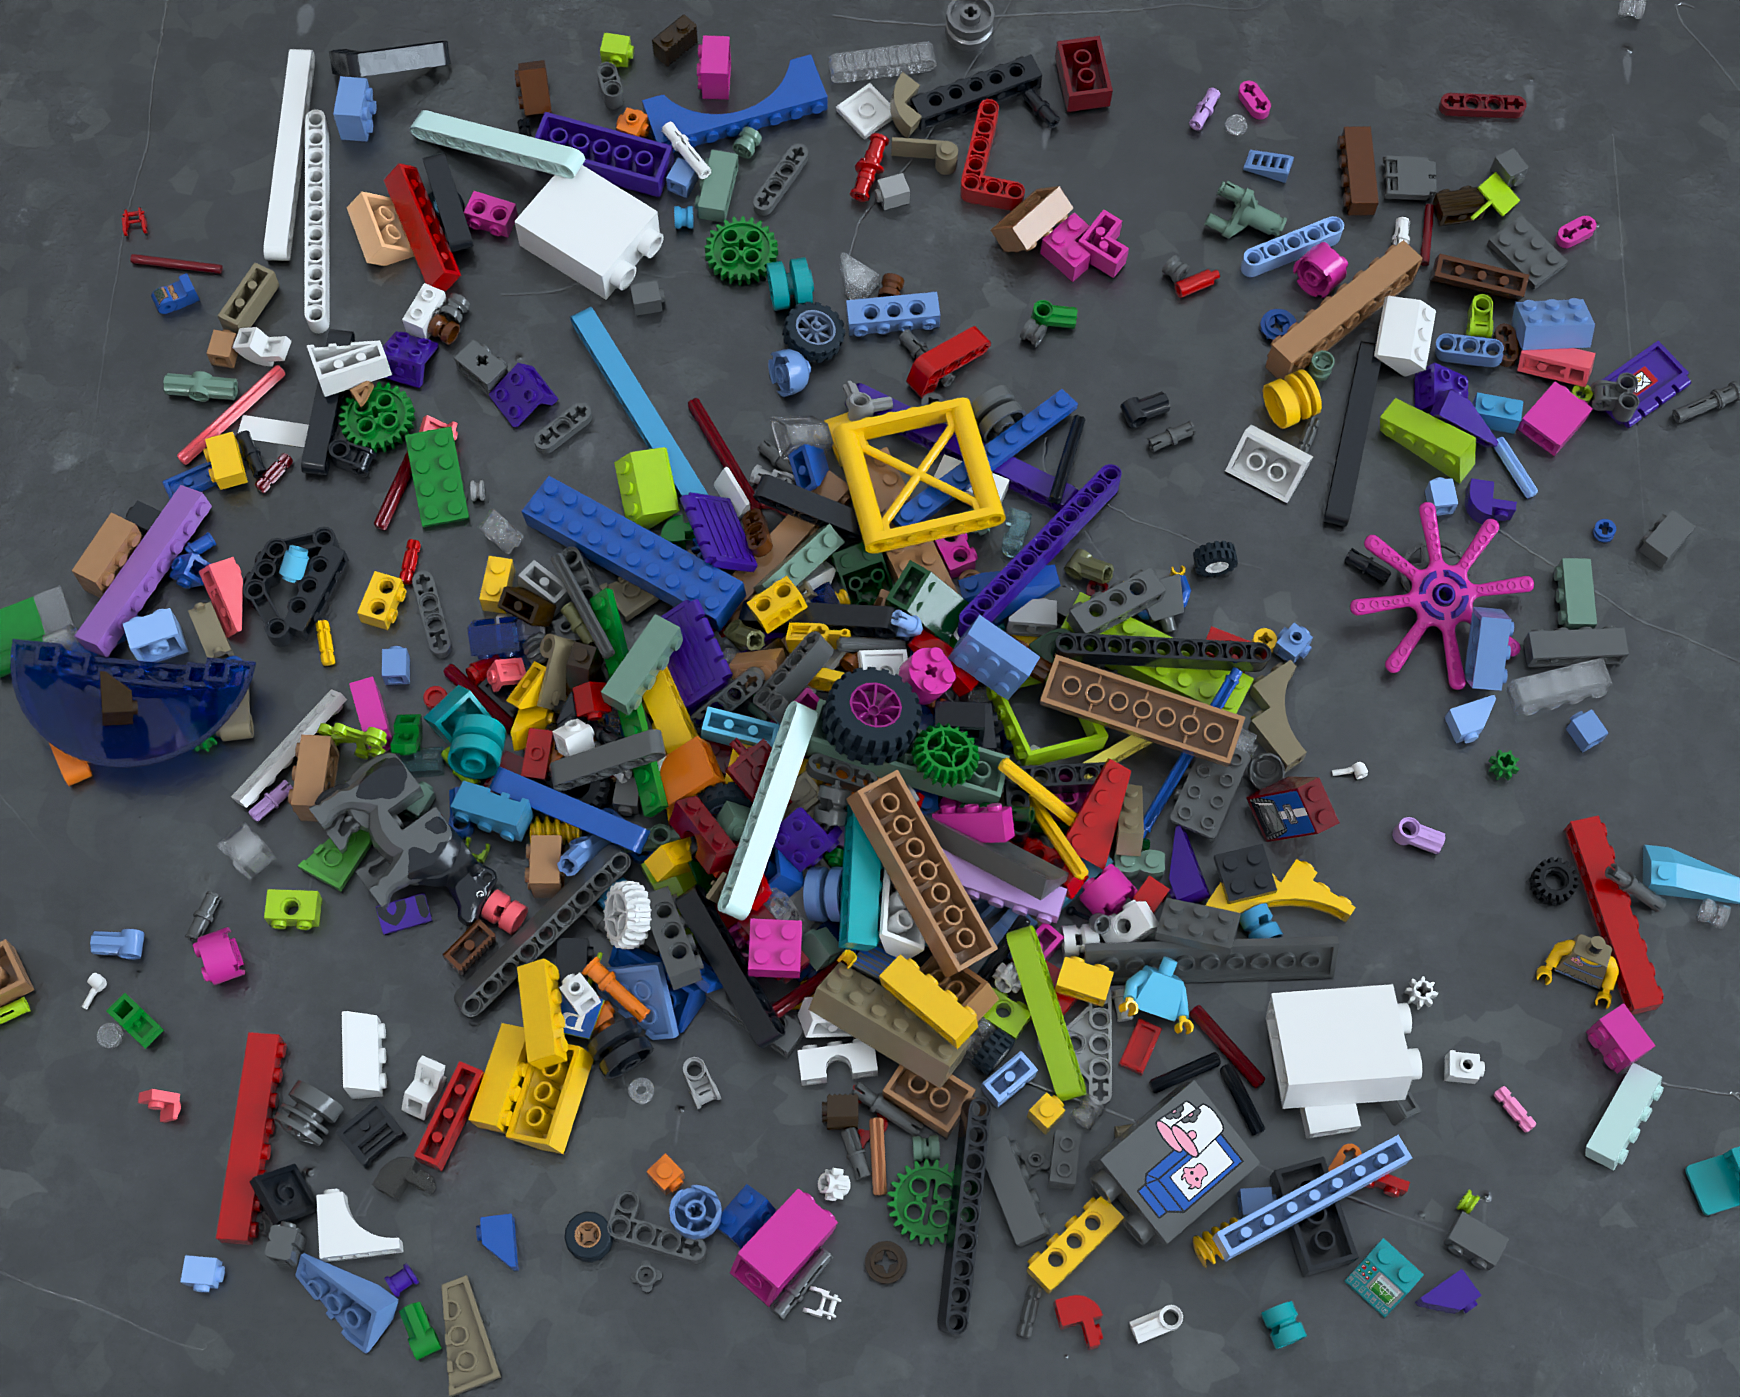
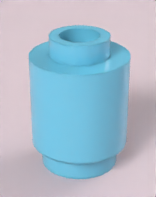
M295 545L289 546V549L285 551L279 571L283 575L284 580L296 583L297 580L303 578L309 560L307 556L308 550Z

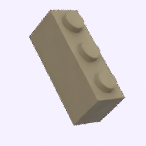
M257 263L253 264L218 314L223 330H230L238 334L239 328L252 327L280 286L274 271Z
M1128 784L1115 830L1116 855L1141 857L1144 837L1142 786Z

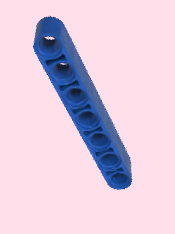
M498 767L489 787L491 791L501 795L502 792L510 794L509 799L520 802L522 798L529 799L532 809L640 855L651 831L502 767Z

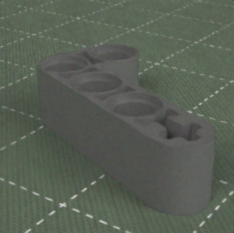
M813 631L809 633L757 691L753 698V703L770 720L781 725L788 705L794 701L828 662L834 653V648L819 632Z
M627 1189L618 1193L607 1224L608 1232L614 1241L692 1265H698L705 1261L707 1249L702 1239H686L675 1230L638 1220L637 1217L641 1206L638 1195L634 1191ZM624 1199H634V1206L631 1209L622 1208L621 1203ZM618 1223L627 1225L626 1231L621 1235L613 1232L614 1226ZM641 1231H650L652 1233L651 1239L647 1242L639 1241L638 1235ZM671 1237L677 1240V1245L673 1249H665L663 1242ZM682 1241H685V1247L689 1249H694L695 1245H698L701 1253H696L694 1257L691 1255L690 1250L683 1248V1253L681 1254Z

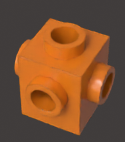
M627 107L624 114H620L617 119L616 131L646 138L650 131L647 114L641 110H633Z

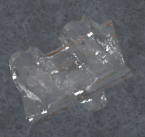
M490 509L486 519L478 526L488 540H492L508 554L512 552L514 547H518L524 538L495 509Z

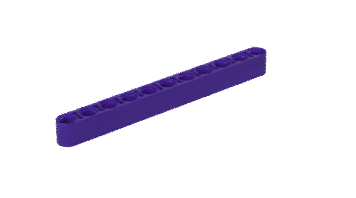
M856 384L859 392L866 393L871 399L889 397L865 384ZM892 398V409L876 411L872 417L884 415L888 412L907 410L910 406ZM940 423L897 434L931 450L946 429L947 424ZM954 432L939 454L942 456L945 454L963 461ZM1011 457L992 471L996 475L1009 479V489L1056 512H1059L1079 492L1078 489L1067 483L1061 503L1058 505L1050 503L1048 499L1055 477L1015 457Z
M1114 464L1103 466L961 611L957 631L960 638L979 615L992 623L1036 575L1118 492L1122 473L1118 466Z

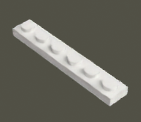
M331 689L238 788L231 798L246 808L255 803L264 788L273 784L277 774L292 763L296 744L300 743L301 734L315 735L320 724H326L332 715L340 712L347 699L341 693Z

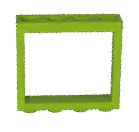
M1029 676L1019 688L1041 682ZM988 686L986 687L987 697L989 700H992L998 720H1001L1004 726L1005 736L1011 741L1014 747V755L1017 760H1020L1022 766L1041 765L1104 748L1108 739L1105 727L1078 718L1087 737L1031 751L1008 700L998 695Z

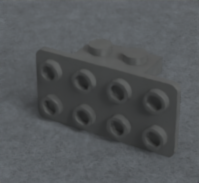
M1235 748L1228 767L1196 757L1194 764H1189L1183 775L1186 778L1184 786L1179 785L1176 790L1174 799H1177V802L1170 815V821L1206 838L1214 839L1250 760V755Z

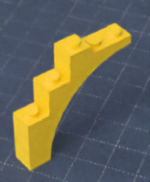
M1298 859L1295 860L1281 882L1272 873L1277 887V892L1274 894L1228 904L1220 882L1205 905L1241 914L1263 903H1266L1268 907H1308L1329 913L1344 922H1347L1356 908L1351 905V901L1346 897L1337 896L1332 893L1327 885L1313 881L1318 872L1308 862L1299 861Z

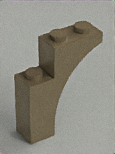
M1292 660L1285 664L1282 662L1278 663L1271 669V673L1265 677L1264 675L1257 677L1252 682V688L1249 693L1262 710H1259L1250 718L1251 722L1248 730L1266 752L1280 757L1284 763L1285 773L1302 762L1307 753L1293 734L1285 710L1286 687L1297 667Z

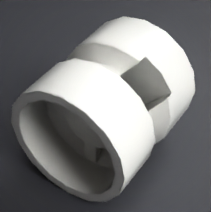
M1089 923L1082 924L1080 928H1077L1076 925L1061 926L1060 934L1064 936L1061 946L1064 958L1078 957L1080 953L1084 954L1086 943H1100L1099 934L1091 930ZM1075 936H1080V945H1076Z

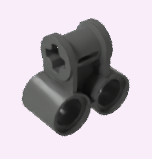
M1622 373L1618 376L1616 382L1599 380L1592 383L1591 391L1594 393L1592 408L1598 411H1612L1614 418L1621 422L1631 420L1640 402L1639 398L1634 394L1638 386L1636 376L1631 373Z

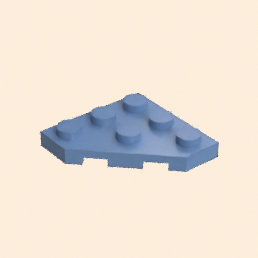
M662 962L606 968L610 972H615L616 980L651 1010L642 1022H638L649 1038L652 1040L670 1039L679 1035ZM596 984L597 993L601 999L610 1001L625 1018H635L606 990L600 991Z

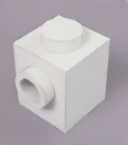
M579 719L570 720L562 727L552 731L557 750L565 757L595 748L593 739L595 734L592 727Z

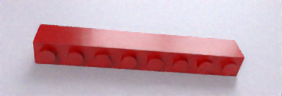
M1599 815L1571 821L1564 830L1600 937L1605 940L1607 945L1612 947L1610 956L1615 958L1619 969L1616 984L1622 1002L1632 1015L1656 1010L1663 1004V991L1660 986H1657L1654 978L1655 968L1648 960L1646 942L1640 937L1638 919L1632 914L1630 896L1628 892L1620 890L1618 884L1605 876L1606 868L1608 866L1611 867V864L1615 863L1614 849L1611 845L1609 846L1606 838V826L1604 823H1601Z
M248 1032L216 1239L221 1243L253 1245L254 1238H257L259 1234V1222L256 1221L257 1214L262 1211L263 1206L249 1182L253 1177L267 1173V1170H264L265 1162L269 1160L271 1155V1144H268L270 1134H273L275 1129V1120L272 1118L273 1109H277L279 1103V1094L276 1093L277 1083L282 1081L283 1069L280 1068L281 1058H285L287 1049L286 1043H284L279 1034Z

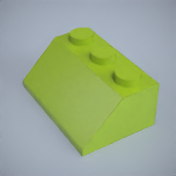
M661 447L630 452L614 462L625 518L649 530L680 511L667 448Z

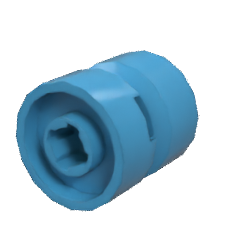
M1266 903L1252 907L1240 916V924L1244 931L1250 932L1248 939L1281 938L1283 936L1277 922L1271 920L1273 914Z

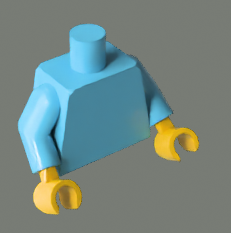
M1163 956L1159 969L1146 965L1126 981L1123 997L1125 1002L1118 1006V1010L1121 1013L1125 1012L1128 1008V1017L1137 1014L1139 1009L1174 1022L1178 1019L1179 1022L1174 1027L1177 1034L1182 1032V1025L1186 1028V1035L1190 1034L1194 1029L1193 1023L1188 1020L1189 1009L1184 981L1173 974L1178 963L1177 961Z

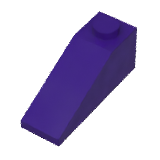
M1450 389L1439 393L1430 412L1431 416L1476 437V443L1485 448L1497 447L1498 440L1471 401L1463 397L1462 392Z
M1176 826L1169 874L1172 888H1170L1169 893L1172 899L1196 904L1210 898L1211 895L1187 833L1181 826Z

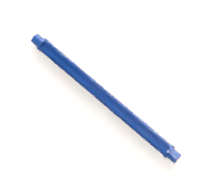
M1233 667L1230 674L1226 675L1225 681L1210 704L1211 706L1220 709L1224 707L1235 686L1239 684L1238 680L1243 673L1241 670ZM1183 752L1179 756L1143 817V838L1146 837L1147 833L1151 832L1152 826L1194 756Z

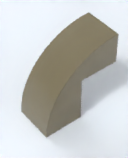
M902 72L891 96L890 112L897 129L903 136L908 138L917 129L922 117L908 106L911 103V98L917 95L920 85Z

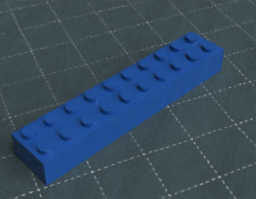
M551 476L547 477L521 511L526 524L566 547L577 548L587 559L673 607H676L685 600L693 601L698 599L705 612V616L702 618H707L711 628L718 632L723 629L746 597L744 584L739 579L717 567H713L697 556Z

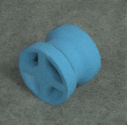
M688 206L687 208L674 207L675 229H680L683 226H687L689 229L694 228L693 206Z

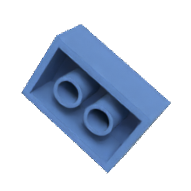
M1571 298L1569 300L1549 299L1547 301L1526 300L1524 302H1515L1511 326L1515 329L1516 337L1522 350L1591 347L1595 323L1584 300Z
M1473 607L1464 669L1465 679L1472 688L1502 691V685L1507 682L1508 673L1507 669H1505L1506 660L1510 659L1511 647L1508 645L1509 636H1513L1514 622H1511V618L1502 609Z
M981 615L975 619L961 636L948 657L956 666L962 668L975 677L976 680L982 682L1007 700L1030 676L1040 658L1036 653Z

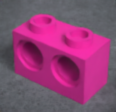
M473 191L464 210L467 225L476 230L482 229L495 236L508 238L515 224L514 221L518 217L515 203Z
M967 533L951 536L955 539L953 542H948L945 538L933 540L951 579L960 576L965 570H975L978 556L975 549L969 547L967 543ZM962 557L965 559V561L958 562L955 560V558Z

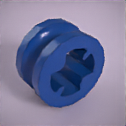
M1601 519L1596 523L1593 530L1594 537L1600 542H1610L1616 533V526L1609 519ZM1603 527L1607 528V534H1602Z

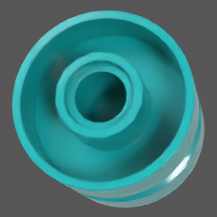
M805 257L790 259L789 273H786L782 261L766 263L767 279L774 311L789 309L791 295H793L796 305L800 303L803 305L805 302L813 303V277L811 269H808Z
M469 714L461 717L456 723L453 741L448 753L447 761L449 766L456 773L471 779H487L494 776L500 766L507 737L505 727L498 720L487 715Z

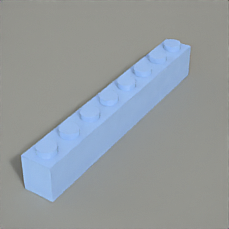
M1399 1135L1216 1232L1212 1239L1226 1262L1404 1166L1412 1157Z

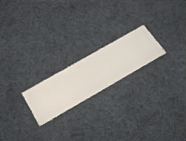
M243 415L238 433L248 430L252 440L304 448L309 425Z

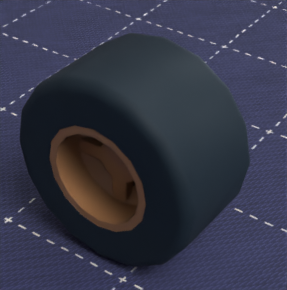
M587 1211L577 1214L569 1221L565 1229L564 1239L568 1250L575 1258L583 1262H594L602 1259L609 1252L613 1239L607 1229L608 1221L596 1212Z

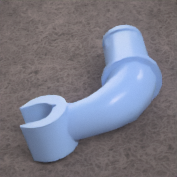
M901 610L893 612L892 617L895 619H891V623L899 626L896 637L908 641L909 637L921 634L923 627L918 616H910Z

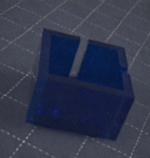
M514 616L499 617L500 624H495V618L473 620L467 627L471 656H478V659H488L493 657L492 654L502 653L503 657L517 655V651L522 649V644L524 643L522 620Z

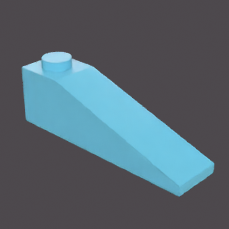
M1643 846V884L1656 894L1740 904L1739 877L1669 847Z

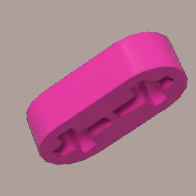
M1248 80L1242 82L1238 91V97L1253 118L1262 120L1268 117L1271 103L1255 82Z
M1581 216L1562 226L1555 237V241L1562 248H1571L1593 235L1596 229V222L1590 216ZM1581 225L1584 226V227H1586V226L1589 227V229L1583 228V229L1579 230L1580 227H1581ZM1563 234H1564L1565 236H1569V235L1572 234V236H1571L1570 239H1569L1568 237L1564 238V237H1563Z

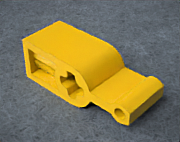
M789 623L785 640L791 654L805 636L813 631L819 632L834 649H837L836 642L839 637H851V633L848 629L829 630L825 624Z

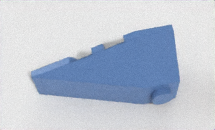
M305 1253L300 1255L295 1275L314 1300L320 1299L328 1309L326 1315L330 1320L334 1318L343 1328L341 1331L343 1336L365 1354L368 1353L393 1321L399 1299L380 1285Z

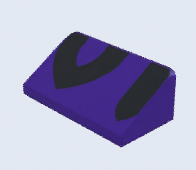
M424 893L390 902L389 907L385 910L380 905L376 906L383 935L432 921L428 901Z

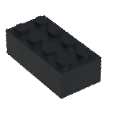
M1323 1156L1274 1170L1270 1178L1277 1199L1328 1173L1329 1169ZM1340 1201L1287 1228L1303 1277L1351 1264L1359 1258Z

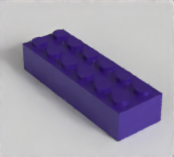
M549 112L544 113L534 137L575 148L585 156V161L582 165L616 186L660 197L666 183V177L674 162L673 147L671 145Z

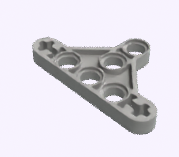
M1110 988L1103 1006H1106L1107 1009L1102 1007L1092 1009V1006L1097 1007V1005L1088 1002V1007L1067 1026L1070 1038H1077L1081 1042V1048L1074 1051L1083 1079L1088 1083V1099L1093 1106L1099 1108L1106 1106L1112 1097V1007ZM1095 1014H1103L1106 1017L1107 1023L1104 1026H1097L1092 1018ZM1101 1038L1105 1040L1107 1048L1103 1051H1097L1093 1047V1041ZM1038 1039L1037 1047H1038V1050L1040 1051V1053L1043 1054L1042 1049H1041V1046H1040V1042H1039V1039ZM1101 1063L1105 1065L1107 1073L1104 1076L1094 1074L1093 1066L1095 1064ZM1092 1080L1095 1082L1107 1081V1084H1102V1093L1107 1094V1096L1103 1097L1102 1101H1099L1097 1096H1093L1098 1090V1083L1093 1084Z

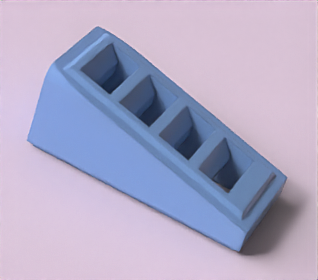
M1250 150L1243 170L1286 183L1294 157ZM1254 158L1258 159L1256 165L1252 164ZM1262 161L1266 162L1265 166H1261Z

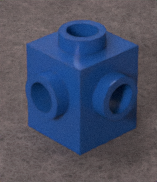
M195 553L179 555L171 565L172 571L169 577L176 580L177 585L186 589L202 586L204 583L199 571L211 563Z

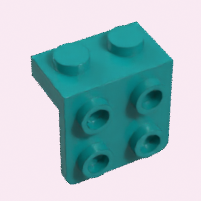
M1740 1146L1730 1149L1722 1155L1688 1165L1685 1168L1686 1175L1704 1215H1711L1740 1206Z

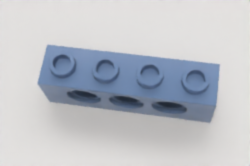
M937 292L846 300L849 336H865L872 333L887 334L893 331L904 332L907 329L910 331L914 329L931 330L935 327H940V309ZM913 312H918V313H920V314H919V315H914V314H912V313H913ZM895 314L897 317H890L889 315Z

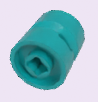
M1293 1301L1285 1302L1261 1313L1266 1328L1272 1330L1270 1338L1275 1349L1288 1346L1307 1337L1302 1322L1296 1321L1298 1313Z

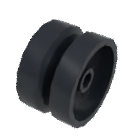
M633 1017L623 1019L607 1027L587 1045V1050L592 1058L596 1061L601 1060L599 1069L607 1080L619 1077L634 1069L653 1052L654 1048L648 1038L640 1036L642 1029Z

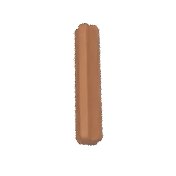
M876 1117L869 1120L872 1186L874 1195H885L887 1193L884 1123L883 1118Z

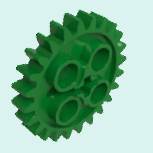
M744 216L741 217L740 221L733 217L732 223L725 219L723 227L717 224V231H710V237L706 238L705 258L708 261L709 269L714 268V275L721 273L722 281L729 277L730 284L735 279L738 280L739 285L742 284L743 280H746L749 285L751 278L758 282L760 274L767 277L766 263L777 262L778 245L777 240H774V232L769 233V226L762 228L761 220L754 224L753 217L748 222L745 221Z
M378 382L362 407L358 405L354 398H345L348 406H341L343 413L339 414L341 420L339 425L344 437L350 443L372 448L375 453H377L378 448H382L383 452H386V446L388 445L395 449L394 442L397 441L402 444L401 437L409 434L407 429H414L412 422L416 421L413 414L415 409L410 397H407L405 391L400 392L398 386L392 389L390 383L382 387L381 382Z
M925 1159L923 1167H920L919 1163L915 1161L914 1170H911L906 1165L904 1167L906 1175L904 1176L899 1172L896 1175L900 1182H891L890 1185L896 1190L887 1193V1196L893 1198V1201L888 1202L886 1206L894 1208V1211L888 1216L897 1217L898 1220L893 1226L902 1225L903 1229L900 1235L902 1236L908 1231L910 1233L909 1241H912L917 1236L919 1237V1245L923 1244L925 1238H928L930 1246L934 1244L935 1238H938L941 1244L944 1243V1235H947L954 1176V1170L951 1173L947 1171L948 1163L943 1168H939L938 1160L934 1162L933 1166H930L928 1159ZM934 1179L935 1186L931 1200L935 1202V1205H932L929 1209L927 1225H923L926 1203L922 1202V1200L928 1197L930 1181ZM921 1180L925 1184V1191L923 1193L914 1192L912 1189L913 1181ZM945 1185L950 1188L951 1195L949 1198L943 1199L938 1195L937 1189L939 1186ZM964 1187V1192L966 1193L969 1187ZM909 1206L919 1208L920 1217L918 1219L908 1217L907 1208ZM964 1207L961 1210V1218L963 1221H966V1217H964L962 1214L969 1212ZM935 1211H941L945 1214L946 1221L944 1224L938 1225L933 1221L932 1215Z

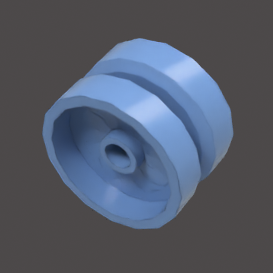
M811 867L807 871L803 887V901L806 916L810 921L826 922L830 919L832 922H840L843 867H832L830 870L827 867Z

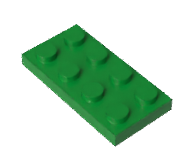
M452 427L405 435L422 527L470 519Z

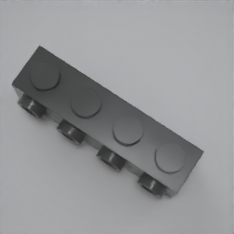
M1605 626L1602 629L1582 627L1578 630L1558 628L1554 631H1545L1539 628L1530 631L1523 641L1527 667L1621 664L1629 655L1625 628H1616V626Z
M1005 1135L988 1143L985 1167L1016 1245L1024 1247L1049 1236L1048 1228L1051 1227L1046 1213H1041L1038 1203L1041 1200L1035 1188L1031 1189L1028 1181L1031 1175L1026 1164H1021L1018 1155L1021 1154V1150L1017 1141Z

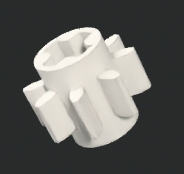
M1002 962L992 976L995 979V986L1003 993H1009L1012 990L1016 994L1022 986L1015 964L1011 962L1006 966Z
M1424 976L1418 982L1415 979H1411L1409 984L1412 988H1406L1404 991L1405 994H1409L1407 1003L1417 1005V1009H1420L1423 1004L1430 1007L1433 1004L1430 998H1435L1438 995L1437 992L1433 991L1435 983L1425 981Z
M826 1169L825 1173L819 1177L818 1188L820 1193H825V1200H842L843 1196L850 1190V1180L848 1176L843 1175V1169Z

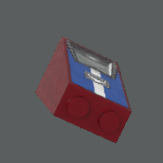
M1288 776L1246 797L1265 842L1319 834L1340 823L1319 777Z

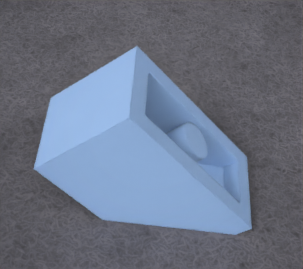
M1495 695L1452 708L1448 711L1445 720L1456 743L1462 741L1470 743L1479 738L1478 736L1483 730L1495 703Z

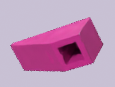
M992 803L987 805V807H979V804L964 805V808H956L954 804H947L941 806L940 810L932 814L933 819L982 843L1007 842L1015 836L1012 807H1002L1001 803Z

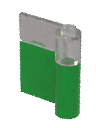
M61 586L0 609V678L81 646L74 637L79 628L74 625Z

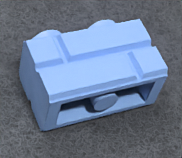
M1020 1051L982 1083L981 1091L998 1109L1023 1088L1025 1082L1029 1083L1035 1078L1038 1070L1026 1055Z

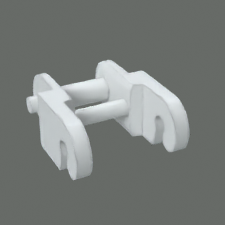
M810 1286L809 1290L821 1294L822 1300L817 1311L803 1308L802 1312L810 1313V1315L819 1318L825 1315L829 1320L836 1318V1315L833 1314L836 1303L841 1302V1299L837 1298L838 1295L834 1294L833 1297L829 1295L827 1290ZM826 1299L831 1300L828 1312L823 1311Z

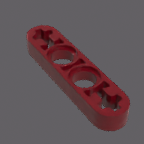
M1446 93L1440 100L1439 110L1447 116L1515 119L1524 114L1527 104L1524 98L1516 95ZM1474 102L1477 108L1471 109L1467 107L1466 103ZM1496 103L1499 109L1493 110L1489 108L1488 104Z

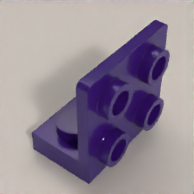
M396 331L382 346L392 375L384 378L420 388L423 384L425 363L438 349V343L427 338L409 335L407 332Z
M1435 362L1427 366L1426 370L1415 373V408L1425 413L1431 412L1439 393L1450 389L1462 392L1463 397L1468 399V377Z
M517 363L489 393V397L515 428L539 404L553 406L559 400L535 368L522 363Z

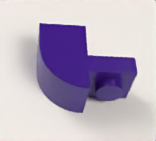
M1471 478L1466 487V511L1474 521L1483 524L1490 518L1498 521L1511 520L1516 511L1517 502L1494 499L1493 481Z

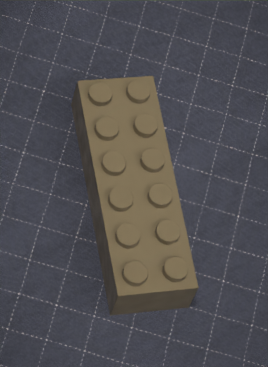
M839 962L816 988L808 1010L941 1089L962 1061L971 1039L968 1038L956 1049L884 987L851 967L847 969V965Z

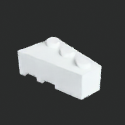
M380 340L351 342L349 346H337L334 343L329 344L328 347L315 348L314 345H307L325 397L354 388L365 381L372 382L392 375Z

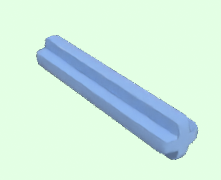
M1498 438L1499 443L1497 447H1494L1497 454L1525 497L1531 498L1535 496L1538 492L1535 484L1505 438Z

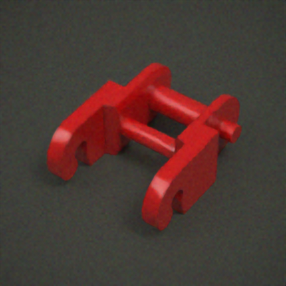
M141 207L138 208V211L128 212L127 209H124V214H122L124 236H128L127 232L130 224L139 222L142 225L143 233H147L145 212L142 211ZM139 216V219L129 220V217Z

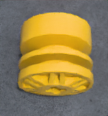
M1303 369L1286 375L1284 380L1279 378L1263 387V399L1266 409L1273 422L1281 429L1299 423L1300 418L1305 420L1321 412L1322 401L1318 388L1312 377Z

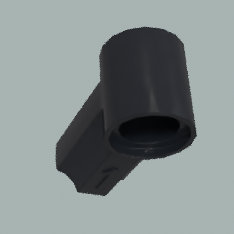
M1162 391L1142 399L1132 397L1120 405L1131 428L1139 427L1147 422L1149 418L1170 411L1169 399L1166 393Z

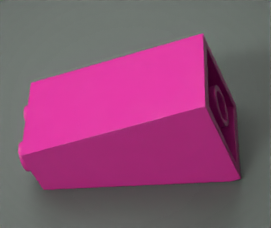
M798 1188L737 1253L730 1274L770 1307L784 1291V1288L791 1283L831 1236L838 1222L830 1211L823 1210L815 1203L814 1198L810 1194L803 1193Z

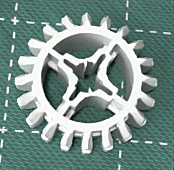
M616 882L615 885L611 886L610 892H607V901H604L605 910H603L604 930L607 931V939H610L611 945H615L616 948H639L640 945L644 944L645 939L648 938V930L651 929L650 920H652L650 917L652 909H650L649 905L651 901L648 899V892L645 891L644 886L640 885L639 882Z

